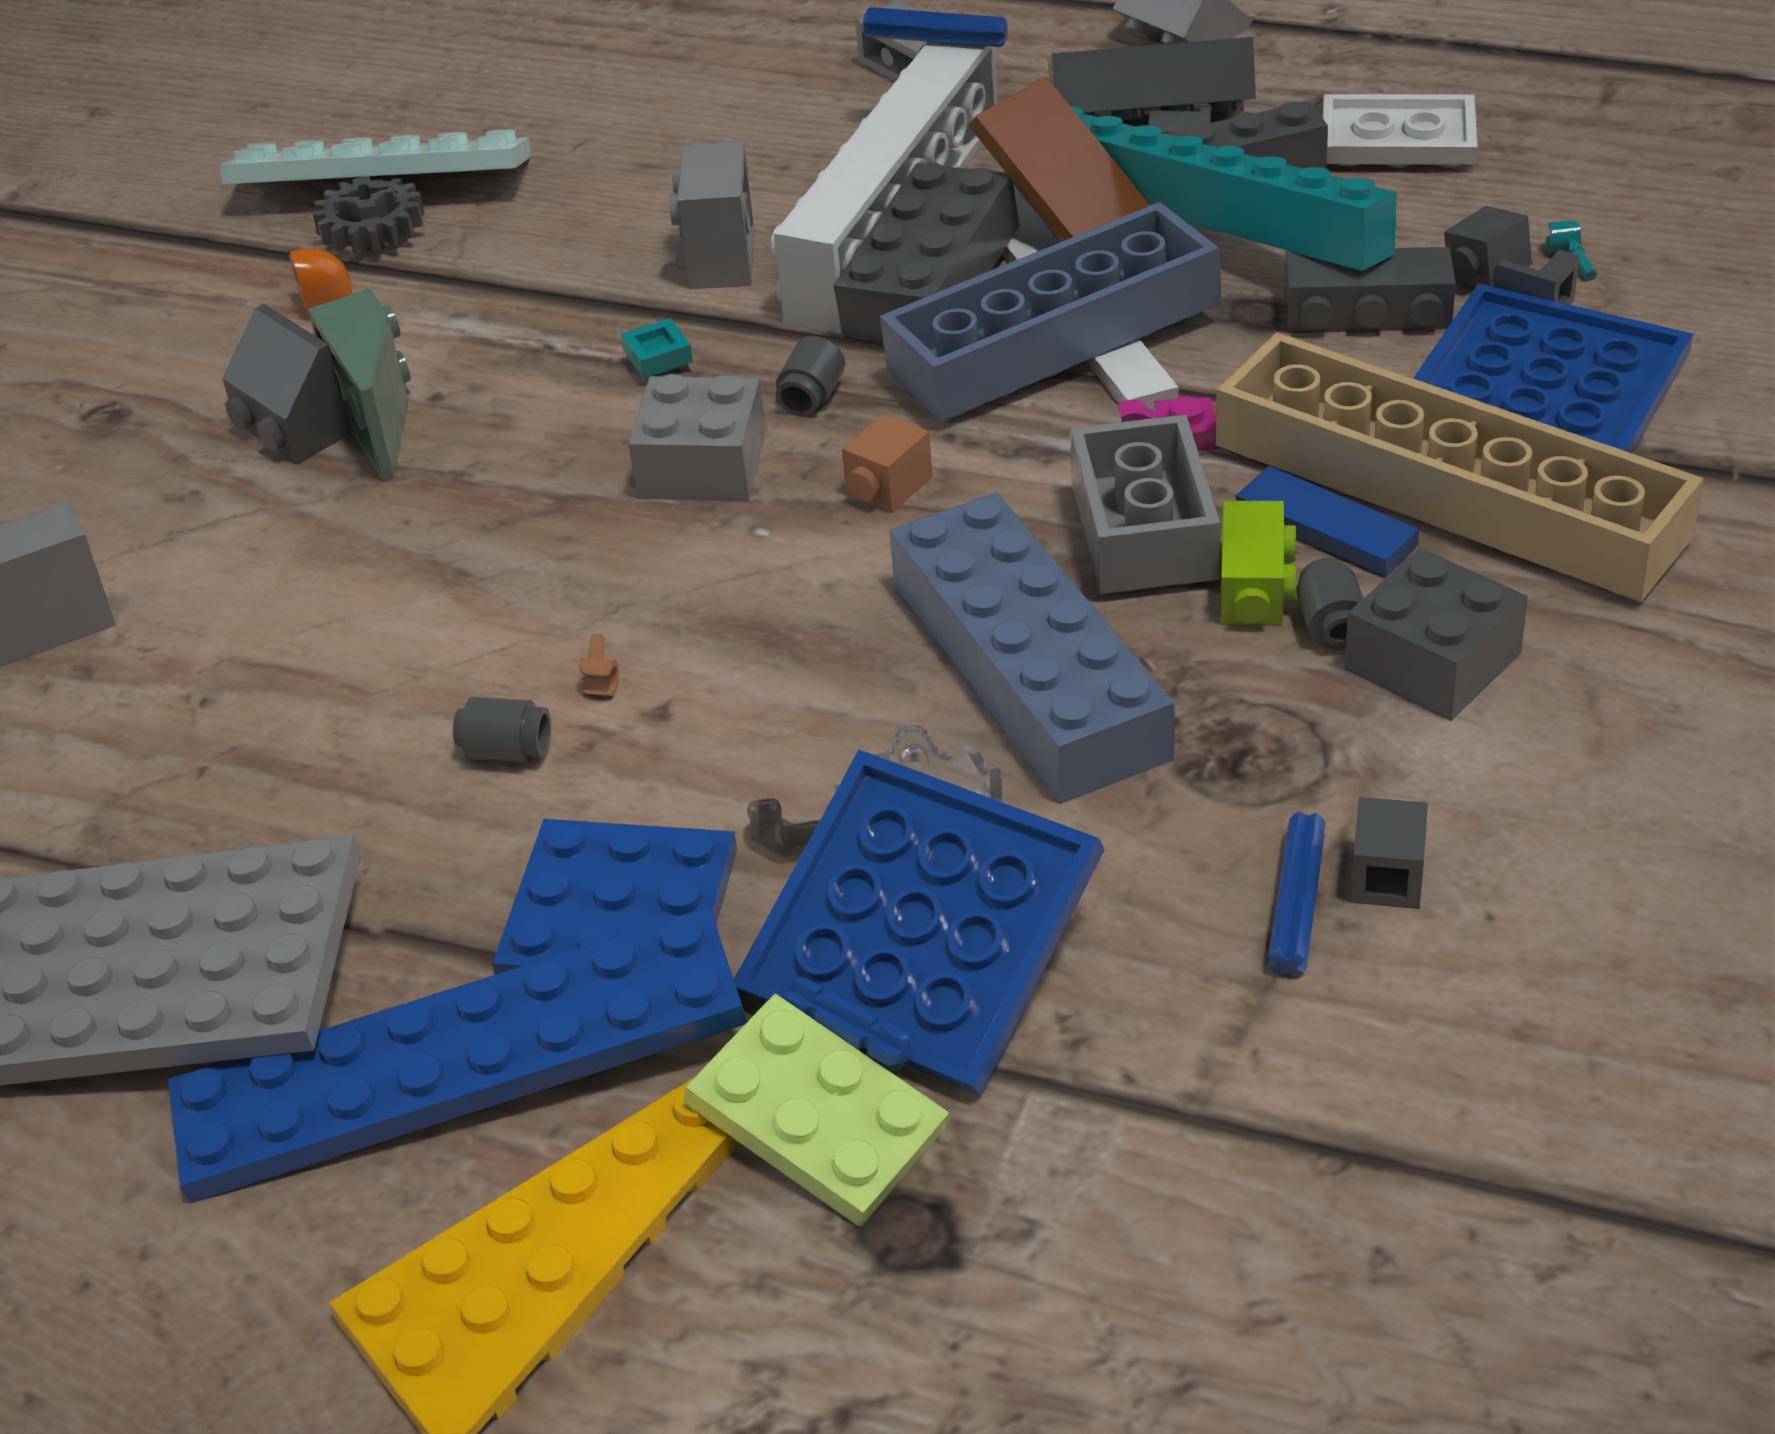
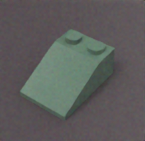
M367 289L309 308L308 312L314 335L329 345L349 429L382 481L385 482L393 479L395 475L409 405L404 383L411 381V376L402 352L400 350L396 351L394 338L400 337L401 332L393 309L390 305L382 307L371 289Z

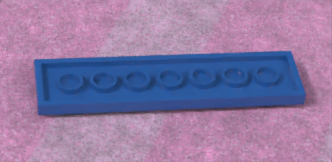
M706 907L319 1030L314 1051L225 1060L168 1078L179 1181L182 1191L189 1203L197 1202L745 1025L747 1023L745 1013L711 908Z

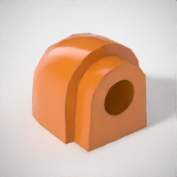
M318 248L289 252L300 300L309 320V308L351 294L352 284L344 264L332 253Z

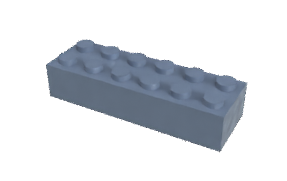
M1157 202L881 315L880 322L887 371L940 422L961 416L968 410L999 397L1008 396L1015 390L1046 377L1055 376L1067 368L1138 338L1147 337L1154 331L1180 320L1194 317L1199 312L1222 303L1220 249L1161 202Z
M997 492L985 497L975 498L965 504L930 516L918 518L913 522L889 530L894 586L1060 804L1175 760V703Z

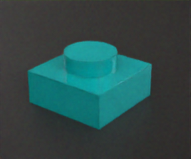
M671 318L621 334L623 351L643 379L653 375L669 373L674 368L693 362L691 344Z

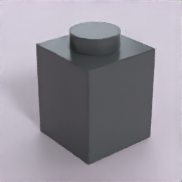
M1484 206L1444 231L1445 247H1450L1455 282L1476 287L1478 283L1493 287L1494 268L1501 260L1525 267L1532 265L1529 219L1527 215Z
M1359 797L1350 903L1420 909L1427 802Z

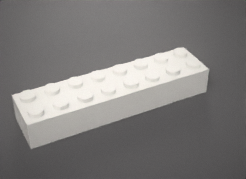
M927 42L922 45L917 56L907 68L901 71L899 78L888 92L881 96L879 103L868 117L861 121L856 132L846 144L840 147L838 154L827 168L819 173L817 180L807 193L798 199L794 209L782 224L775 228L771 239V252L777 260L778 280L776 296L782 304L784 324L836 334L843 333L833 285L915 164L938 163L942 166L965 168L982 145V142L970 129L969 124L976 115L998 103L995 47Z

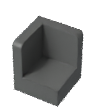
M1558 250L1540 271L1501 260L1494 268L1493 287L1571 305L1575 297L1579 255Z

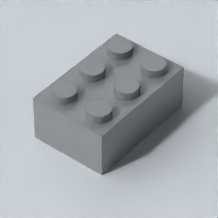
M1187 415L1070 428L1072 487L1100 594L1131 592L1137 589L1178 584L1189 585L1195 582L1219 580L1220 520Z

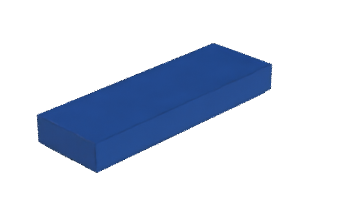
M1271 466L1262 471L1235 497V501H1284V525L1296 526L1297 539L1383 576L1391 572L1418 546V528Z

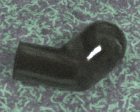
M775 798L755 800L748 805L746 810L750 824L746 825V830L751 840L783 857L801 856L820 821L819 819L793 823L782 818L780 803Z

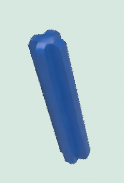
M870 7L866 10L863 17L864 35L873 38L1002 47L1007 40L1008 23L1005 18L995 16Z
M1299 811L1289 818L1269 948L1268 966L1277 975L1287 973L1297 977L1307 967L1325 837V821L1317 813L1306 815Z

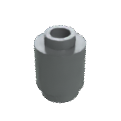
M817 336L804 337L797 342L776 379V398L783 409L793 415L806 417L825 406L845 370V358L840 349L831 341Z
M1318 559L1308 564L1300 573L1296 595L1313 641L1327 648L1345 647L1348 612L1364 597L1355 573L1337 559Z
M472 696L466 702L465 708H459L455 713L453 721L454 743L456 746H462L463 753L467 759L528 763L532 757L543 758L547 754L551 738L550 713L546 707H536L532 700Z

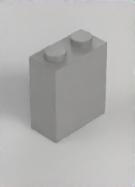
M70 502L0 526V667L116 626L86 535Z

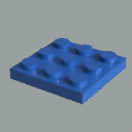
M543 819L492 963L495 975L706 907L711 908L715 924H717L737 853L735 831Z

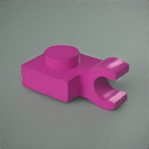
M1184 396L1174 400L1154 401V411L1138 400H1126L1118 403L1121 422L1186 414L1197 450L1219 449V446H1216V415L1210 397L1195 398Z

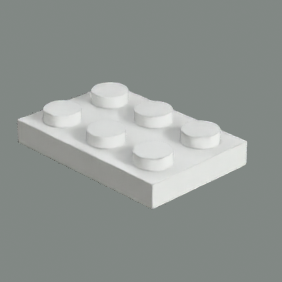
M1324 94L1323 120L1328 125L1327 164H1335L1340 167H1355L1359 164H1386L1395 168L1406 167L1410 164L1438 165L1444 168L1476 165L1478 145L1474 94Z

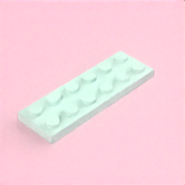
M505 129L487 131L486 136L477 137V140H468L467 132L438 134L437 139L428 140L429 143H420L419 135H400L390 137V141L381 142L380 145L372 146V139L370 137L344 139L342 144L331 145V148H324V140H308L295 142V146L282 148L283 151H277L276 143H257L247 145V149L234 151L235 158L219 165L222 184L511 169L518 167L531 157L530 137L516 138L515 130Z

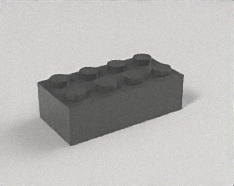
M1253 37L1052 53L1048 56L1049 81L1070 106L1082 108L1084 114L1094 117V113L1111 111V116L1119 117L1122 120L1145 118L1144 109L1160 107V111H1194L1195 104L1207 103L1211 106V113L1244 110V100L1256 99Z
M938 163L915 164L833 285L844 338L883 343L881 315L993 269L1019 227L1014 185L1007 173L993 172L985 168L966 169L948 167Z

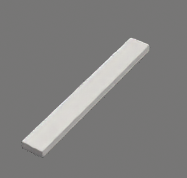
M1015 186L1014 192L1019 227L1002 253V256L1008 263L1060 243L1058 238ZM1139 338L1085 361L1117 403L1126 400H1138L1145 403L1151 409L1154 408V401L1178 398L1179 387Z

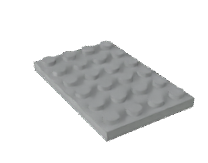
M354 836L311 839L305 842L264 847L253 846L239 850L198 855L187 854L174 858L133 863L122 862L116 865L58 870L51 873L10 878L0 877V1086L314 1051L361 858V853Z

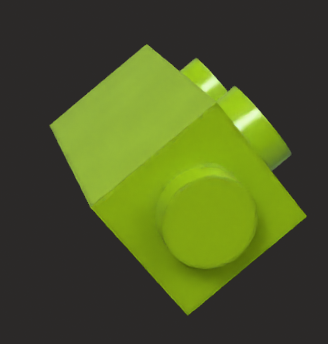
M1223 501L1221 625L1282 626L1283 601H1295L1296 564H1284V562H1295L1296 526L1284 525V501Z

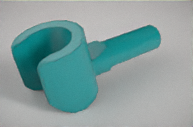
M1573 220L1548 222L1550 236L1546 237L1545 241L1547 253L1555 254L1558 250H1563L1579 255V271L1585 280H1593L1597 276V271L1581 246L1579 222Z

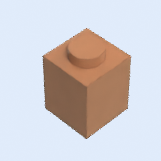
M884 413L842 448L846 495L890 513L899 508L933 477L929 431Z

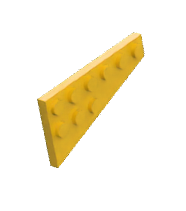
M694 1078L329 1302L337 1324L421 1434H477L491 1417L499 1421L517 1400L516 1388L540 1361H551L625 1276L624 1265L644 1242L650 1246L667 1228L666 1216L687 1192L699 1191L740 1144V1142L684 1103L685 1087Z

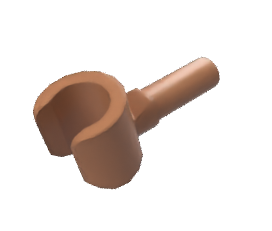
M593 634L590 637L589 656L579 660V669L585 675L582 694L614 696L619 683V667L616 660L604 659L605 638L601 634Z

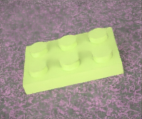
M776 993L685 1087L684 1103L858 1227L865 1223L944 1131L949 1117L947 1110Z

